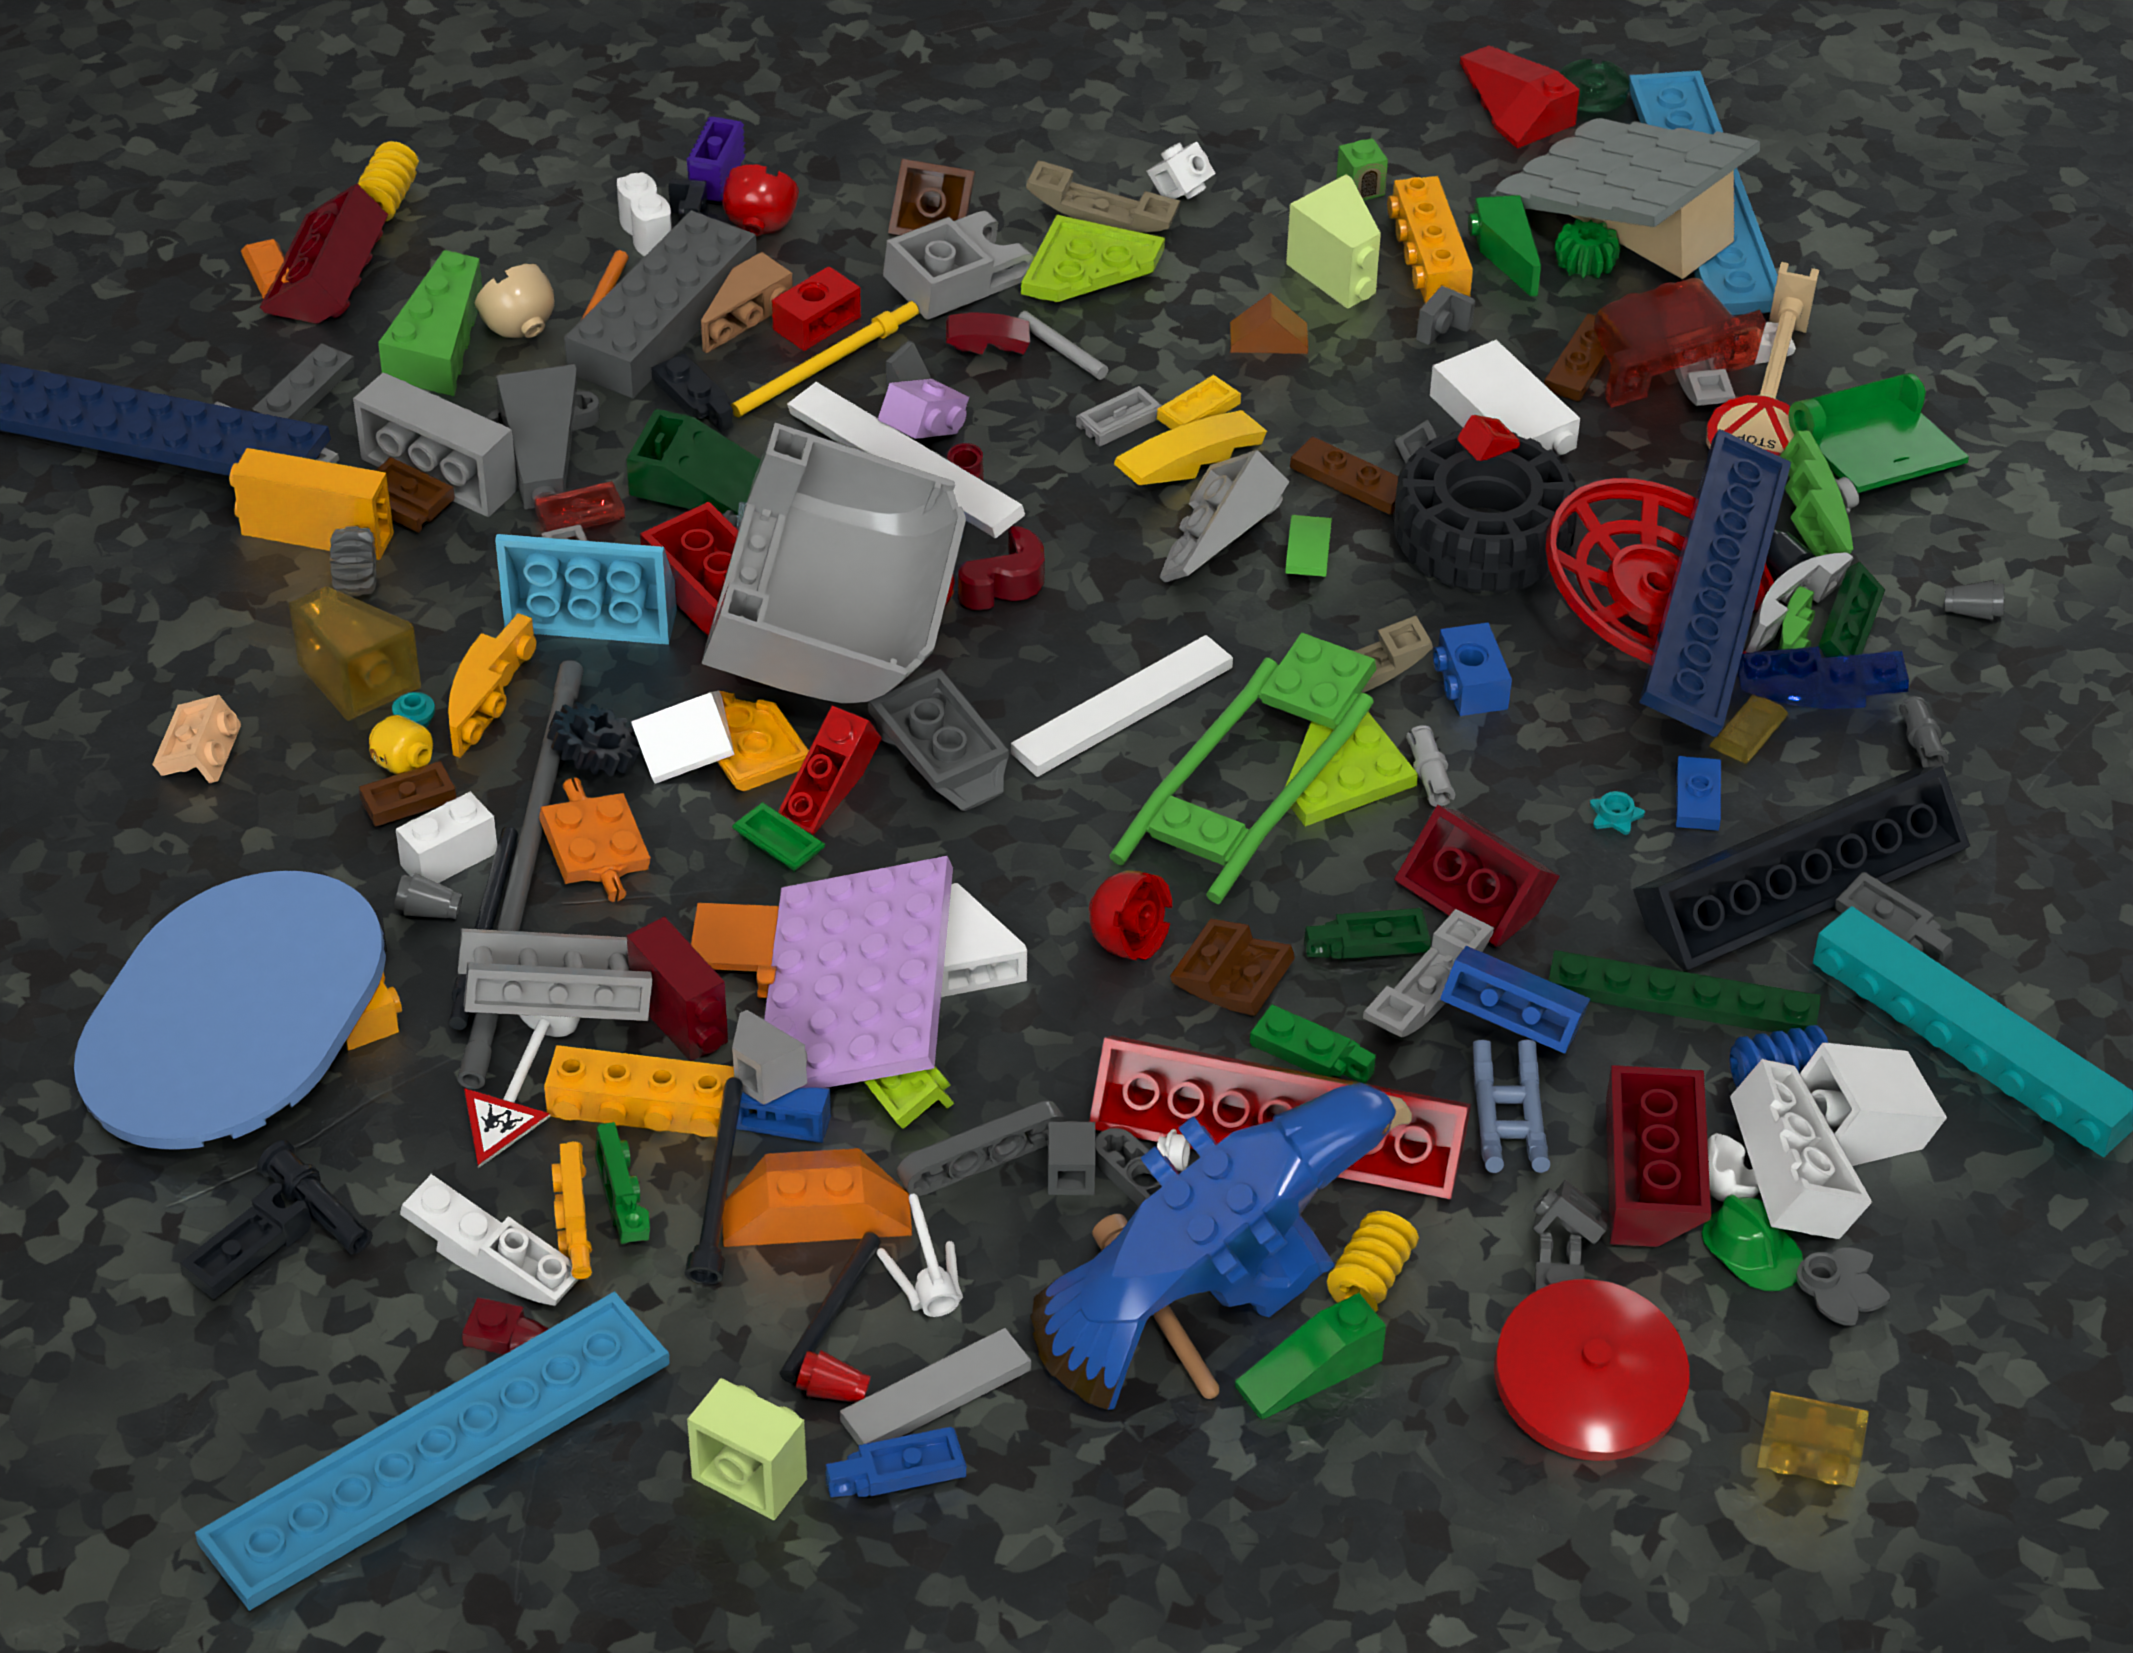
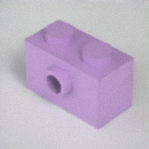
M933 379L889 383L878 420L915 439L957 434L966 419L967 413L965 409L969 397Z

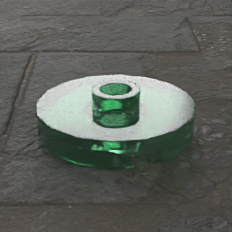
M1581 59L1570 62L1560 71L1564 77L1580 89L1578 110L1586 112L1614 110L1624 104L1629 95V76L1621 67L1612 62L1602 60L1601 64L1592 63V59Z

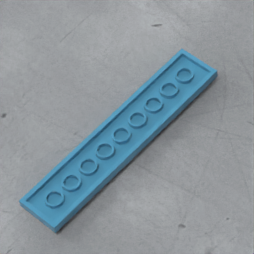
M1700 71L1629 75L1628 89L1640 123L1670 130L1685 128L1712 135L1716 131L1723 132ZM1737 168L1734 169V242L1694 270L1710 317L1771 312L1778 277Z
M614 1291L196 1531L197 1544L250 1611L670 1364L669 1352Z

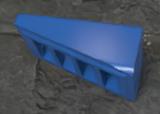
M798 1088L765 1105L742 1091L737 1129L823 1143L831 1117L830 1089ZM749 1109H755L757 1113H750Z

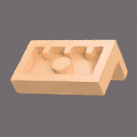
M219 694L177 705L152 765L161 776L180 771L187 772L197 767L209 783L218 782L240 730L241 722Z

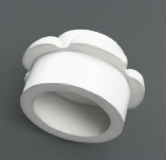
M1171 1129L1167 1137H1159L1157 1148L1163 1156L1166 1155L1177 1171L1182 1172L1188 1165L1190 1143L1182 1134H1177L1176 1129Z

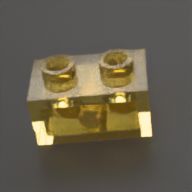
M1771 1391L1757 1467L1770 1469L1780 1474H1794L1818 1479L1828 1484H1842L1855 1487L1862 1459L1869 1411Z

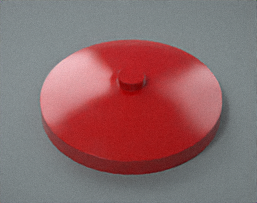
M1566 1280L1550 1284L1530 1294L1516 1306L1507 1318L1502 1328L1494 1357V1374L1497 1389L1504 1406L1514 1421L1529 1436L1545 1447L1560 1454L1582 1460L1610 1461L1622 1459L1645 1451L1656 1444L1676 1422L1684 1405L1690 1380L1689 1362L1685 1346L1674 1325L1666 1315L1638 1293L1623 1286L1601 1280Z

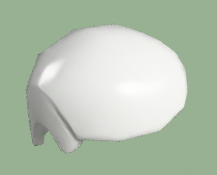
M1714 1133L1708 1139L1710 1195L1723 1202L1730 1194L1738 1198H1755L1760 1193L1753 1169H1747L1744 1164L1746 1148L1734 1139L1718 1133Z

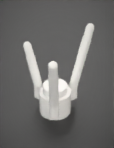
M910 1194L909 1202L928 1268H925L918 1274L914 1288L885 1249L879 1248L877 1255L908 1296L912 1310L923 1309L924 1314L931 1317L943 1316L953 1311L963 1298L958 1284L955 1245L952 1241H948L945 1245L946 1272L942 1267L938 1266L918 1196Z

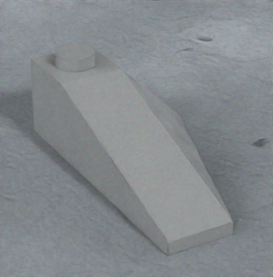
M1258 450L1210 465L1190 498L1188 504L1194 510L1190 517L1187 516L1182 519L1179 528L1184 532V535L1171 546L1160 578L1164 582L1190 575L1263 517L1274 512L1282 503L1283 497L1281 495L1290 481Z

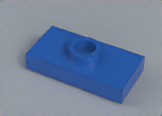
M1678 756L1676 766V827L1719 831L1721 821V759Z

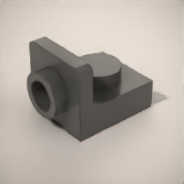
M1441 286L1419 311L1416 340L1430 345L1440 333H1446L1450 326L1468 332L1473 323L1475 300L1462 293Z
M1566 1180L1563 1181L1555 1192L1548 1188L1540 1196L1532 1209L1536 1213L1533 1230L1537 1233H1543L1558 1216L1568 1232L1572 1235H1581V1238L1584 1236L1593 1244L1606 1232L1609 1213Z

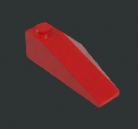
M1486 46L1460 56V64L1472 87L1478 89L1481 95L1482 106L1484 109H1488L1492 115L1491 122L1495 130L1517 149L1576 125L1580 89L1557 70L1492 46Z

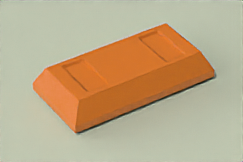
M274 239L248 244L241 250L242 257L262 298L265 297L284 262L285 256L278 242ZM288 267L286 269V274L283 275L281 279L283 283L288 282L286 280V275L289 271Z

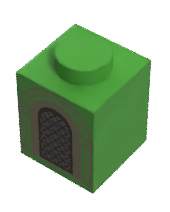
M1373 138L1341 145L1338 149L1336 179L1346 174L1350 176L1363 200L1384 196L1388 159Z

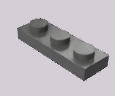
M321 343L251 409L252 412L300 421L355 368L353 356Z

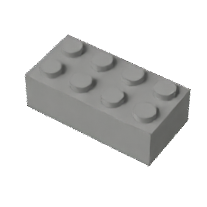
M384 372L353 398L361 460L377 467L381 466L389 457L399 460L453 486L454 502L487 517H490L518 491L512 429Z

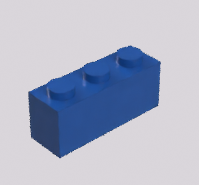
M1465 946L1455 959L1439 999L1564 1054L1575 1039L1590 1002L1588 997L1469 946Z

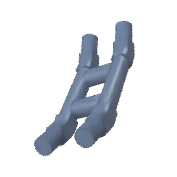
M1488 1040L1473 1042V1078L1477 1099L1481 1155L1486 1169L1492 1173L1501 1171L1504 1166L1500 1139H1526L1527 1154L1534 1171L1543 1173L1550 1168L1539 1091L1536 1041L1533 1040L1518 1042L1519 1085L1493 1086L1491 1042ZM1495 1104H1523L1524 1120H1497Z

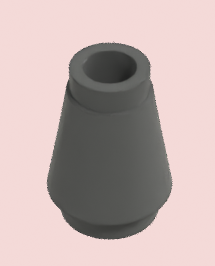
M1994 580L1954 586V588H1945V612L1993 620L1994 616H2004V584H1994Z
M417 873L413 877L402 875L396 893L394 908L404 911V916L457 919L463 894L455 892Z

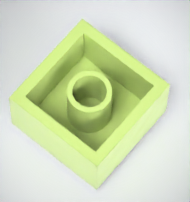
M722 1378L719 1379L687 1419L692 1479L775 1521L807 1480L804 1419L787 1407H778L758 1397L750 1388L742 1385L736 1386Z

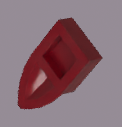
M478 1297L462 1332L463 1346L504 1355L549 1328L535 1320L524 1317L522 1306Z

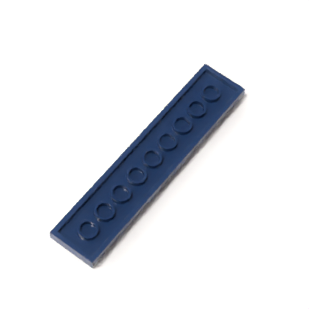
M0 363L1 431L230 476L233 464L240 461L246 448L315 460L331 440L329 428L324 425Z
M1721 429L1717 431L1711 442L1639 703L1655 711L1668 715L1713 737H1717L1724 726L1791 466L1790 461Z

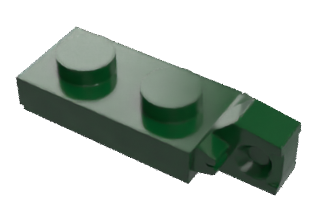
M1412 908L1336 914V919L1326 922L1325 925L1306 926L1304 947L1307 957L1328 958L1332 956V958L1340 959L1343 957L1345 959L1423 953L1430 949L1431 938L1423 909Z

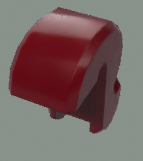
M1011 526L1008 528L1009 555L964 562L958 570V600L960 603L973 610H986L994 606V597L1017 601L1025 600L1038 594L1045 582V554L1040 538L1028 529L1020 526Z

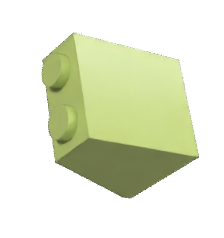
M1346 174L1290 204L1286 260L1288 266L1347 309L1376 294L1381 236L1350 176Z

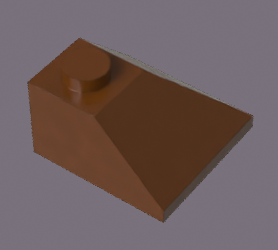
M901 159L888 233L900 236L948 217L956 221L968 216L976 172Z

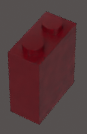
M664 916L626 935L629 971L651 972L652 975L648 1015L689 1061H694L728 1043L725 981Z

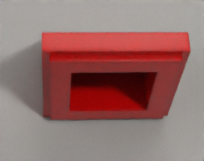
M1471 415L1458 435V441L1478 461L1493 458L1516 449L1520 445L1519 439L1499 419L1479 415Z

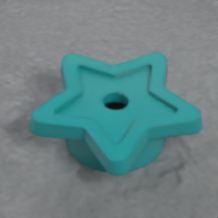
M1613 791L1606 793L1601 799L1590 800V806L1597 813L1593 822V826L1596 829L1613 827L1622 834L1628 835L1631 830V822L1642 818L1645 814V810L1635 807L1633 799L1623 792Z

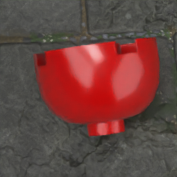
M742 165L733 168L729 173V177H726L722 204L726 215L738 228L754 233L756 236L781 230L792 219L799 195V188L796 182L778 171L777 177L767 174L766 166Z
M1126 870L1108 877L1096 890L1089 904V921L1094 938L1106 951L1114 955L1132 960L1151 958L1161 947L1169 931L1170 923L1163 921L1165 907L1172 909V896L1169 885L1160 876L1140 871Z

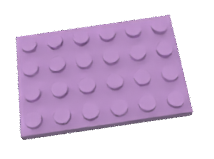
M948 856L781 888L771 965L777 966L775 982L769 984L764 1020L805 1044L807 1052V1084L800 1088H827L934 1068L953 866Z

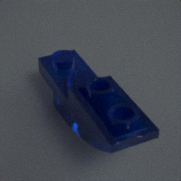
M1819 646L1742 653L1737 672L1741 690L1775 702L1812 708H1865L1867 695L1908 692L1909 677L1902 651L1821 658Z

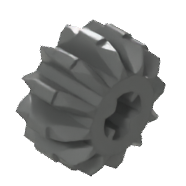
M359 526L335 529L330 538V563L334 590L338 595H348L349 597L372 594L377 584V560L373 533L369 528H359Z

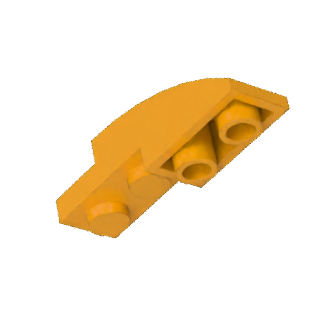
M517 613L496 638L481 633L463 658L454 677L449 698L448 713L453 756L461 758L472 744L474 745L480 740L483 731L492 720L498 718L503 713L507 701L503 686H507L510 683L515 671L524 661L532 657L536 648L532 618Z

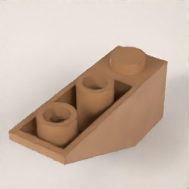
M763 252L732 268L701 320L703 351L705 353L712 351L772 316V299L793 287L792 272Z

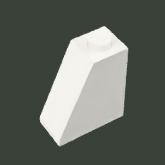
M958 883L952 884L941 997L1027 981V949L1025 944Z

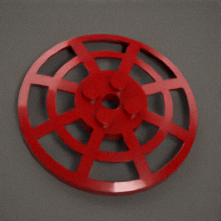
M1611 478L1594 481L1578 488L1567 496L1553 515L1546 533V556L1549 570L1558 590L1568 605L1588 627L1624 653L1650 664L1653 651L1646 647L1653 648L1654 650L1679 561L1677 555L1657 547V539L1674 546L1680 551L1685 539L1680 534L1657 525L1658 505L1671 509L1690 519L1696 498L1678 489L1646 480ZM1607 499L1642 501L1641 521L1616 520L1600 524L1588 504ZM1576 511L1589 532L1580 542L1575 558L1557 549L1556 539L1561 526ZM1639 534L1640 544L1630 545L1620 550L1610 536ZM1595 544H1598L1612 561L1607 572L1587 565L1589 552ZM1766 563L1753 613L1758 612L1768 590L1774 584ZM1562 567L1576 574L1583 595L1595 611L1592 612L1577 595ZM1589 580L1606 586L1615 603L1604 607L1594 594ZM1649 583L1654 584V587H1655L1656 589H1654L1652 586H1650ZM1628 615L1634 620L1647 625L1650 638L1633 631L1618 620ZM1744 650L1739 666L1750 661L1761 650L1753 656Z

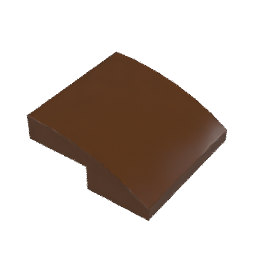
M1210 919L1171 973L1170 978L1172 983L1198 998L1225 1009L1256 1016L1294 961L1295 956L1292 945L1254 939L1247 924Z

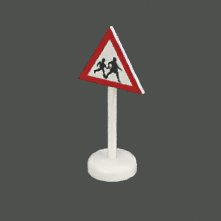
M520 1015V1018L529 1027L534 1029V1032L504 1099L464 1088L478 1168L551 1117L550 1113L514 1102L544 1036H567L576 1030L580 1018Z

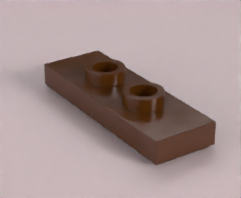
M1587 314L1545 378L1544 385L1556 395L1580 402L1621 338L1624 324Z
M1313 436L1291 456V469L1389 515L1394 512L1398 484L1397 475Z

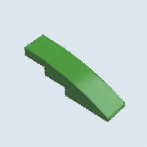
M1797 431L1779 456L1791 462L1788 474L1790 480L1785 485V490L1796 506V510L1790 518L1816 557L1833 553L1850 554L1853 551L1850 523L1835 478L1811 432Z

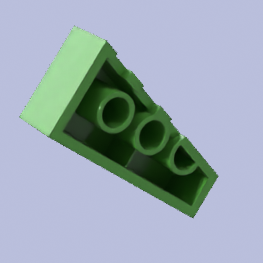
M447 250L442 252L378 342L382 373L384 372L397 379L406 381L418 388L455 396L457 389L456 380L458 375L461 374L463 367V355L465 349H468L471 327L475 325L478 314L474 302L482 289L479 258Z

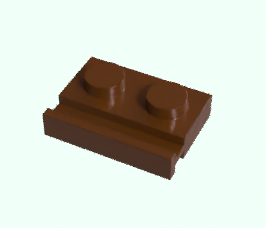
M389 457L375 470L386 473L392 520L416 532L422 530V524L426 520L430 522L455 499L453 486L392 457Z

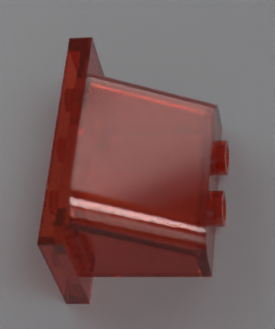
M1698 278L1678 283H1664L1654 290L1641 294L1630 293L1620 300L1607 304L1596 314L1593 328L1611 364L1605 397L1610 407L1647 397L1651 377L1710 358H1714L1713 364L1716 370L1726 369L1727 373L1755 365L1766 324L1761 311L1757 310L1734 317L1708 286Z

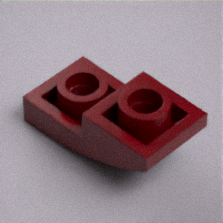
M974 312L949 315L946 320V343L953 345L961 351H972L981 355L987 344L990 343L1003 351H1014L1024 355L1030 343L1029 321L993 313Z

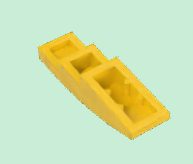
M1243 410L1213 415L1181 425L1139 444L1116 457L1114 465L1138 485L1196 478L1201 465L1219 463L1230 459L1234 448L1261 445L1267 430Z

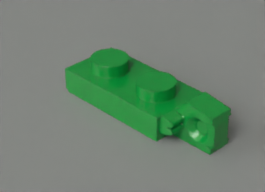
M1271 1004L1250 1033L1251 1046L1317 1075L1327 1077H1341V1075H1345L1366 1084L1375 1071L1376 1055L1360 1047L1354 1040Z
M615 1122L599 1124L596 1133L595 1159L613 1226H617L621 1244L641 1240L647 1241L650 1234L649 1210L637 1204L640 1203V1187L637 1176H629L628 1168L630 1167L631 1159L627 1140L619 1139Z

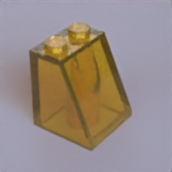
M327 586L289 602L298 664L347 721L389 703L406 693L421 688L414 626L409 621Z

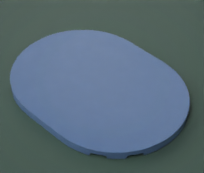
M274 871L249 875L225 882L196 895L174 909L143 938L92 1013L82 1031L75 1053L74 1072L78 1091L88 1111L102 1124L106 1131L132 1144L157 1149H190L204 1147V1141L214 1140L227 1135H231L235 1139L266 1125L265 1119L281 1110L287 1104L293 1107L313 1089L328 1070L380 983L386 961L384 933L370 903L354 888L332 877L303 871Z

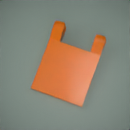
M698 903L691 945L714 970L757 971V997L767 998L769 984L775 982L777 966L771 965L779 906Z

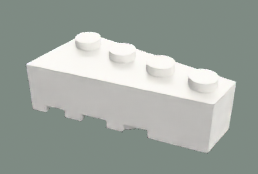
M1761 1059L1732 1093L1730 1098L1771 1227L1840 1239L1872 1203V1200L1796 1067Z

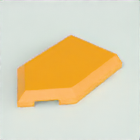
M719 691L722 696L735 755L717 762L734 787L741 791H747L798 772L809 750L776 703L760 699L756 703L735 699V694Z

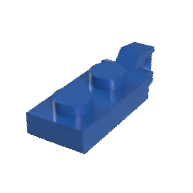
M947 1427L858 1445V1452L848 1455L847 1460L826 1464L825 1480L830 1498L849 1496L855 1493L859 1497L868 1496L869 1494L874 1496L966 1477L967 1466L954 1428Z

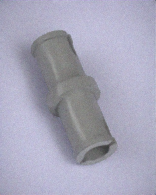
M1426 725L1414 727L1411 729L1412 733L1408 732L1406 735L1407 742L1415 758L1413 768L1418 773V778L1423 781L1429 803L1435 807L1437 804L1441 806L1448 805L1450 803L1449 799L1454 800L1456 794L1446 772L1448 769L1446 757L1437 748L1432 728Z

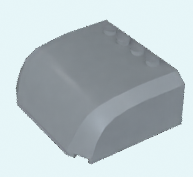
M774 423L747 499L702 657V664L785 691L839 703L867 702L885 695L898 686L932 654L935 647L966 521L963 508L958 507L953 491L955 488L954 481Z

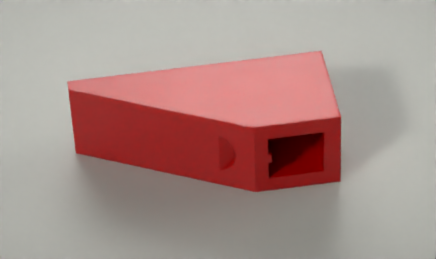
M831 706L778 813L814 836L863 776L882 738L871 722Z

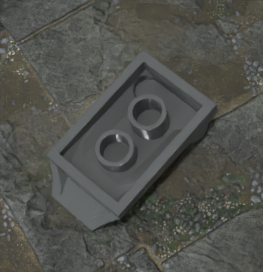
M941 669L868 701V712L876 721V731L882 740L895 744L928 783L959 809L965 812L1001 796L1004 792V773L1009 750Z

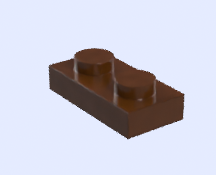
M441 761L359 786L360 799L375 827L442 806L448 801L456 799L455 787Z

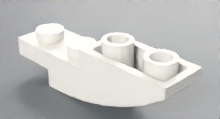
M432 1174L402 1204L400 1215L438 1241L437 1252L458 1266L501 1289L536 1302L555 1306L579 1280L572 1276L571 1259L509 1216L501 1223Z

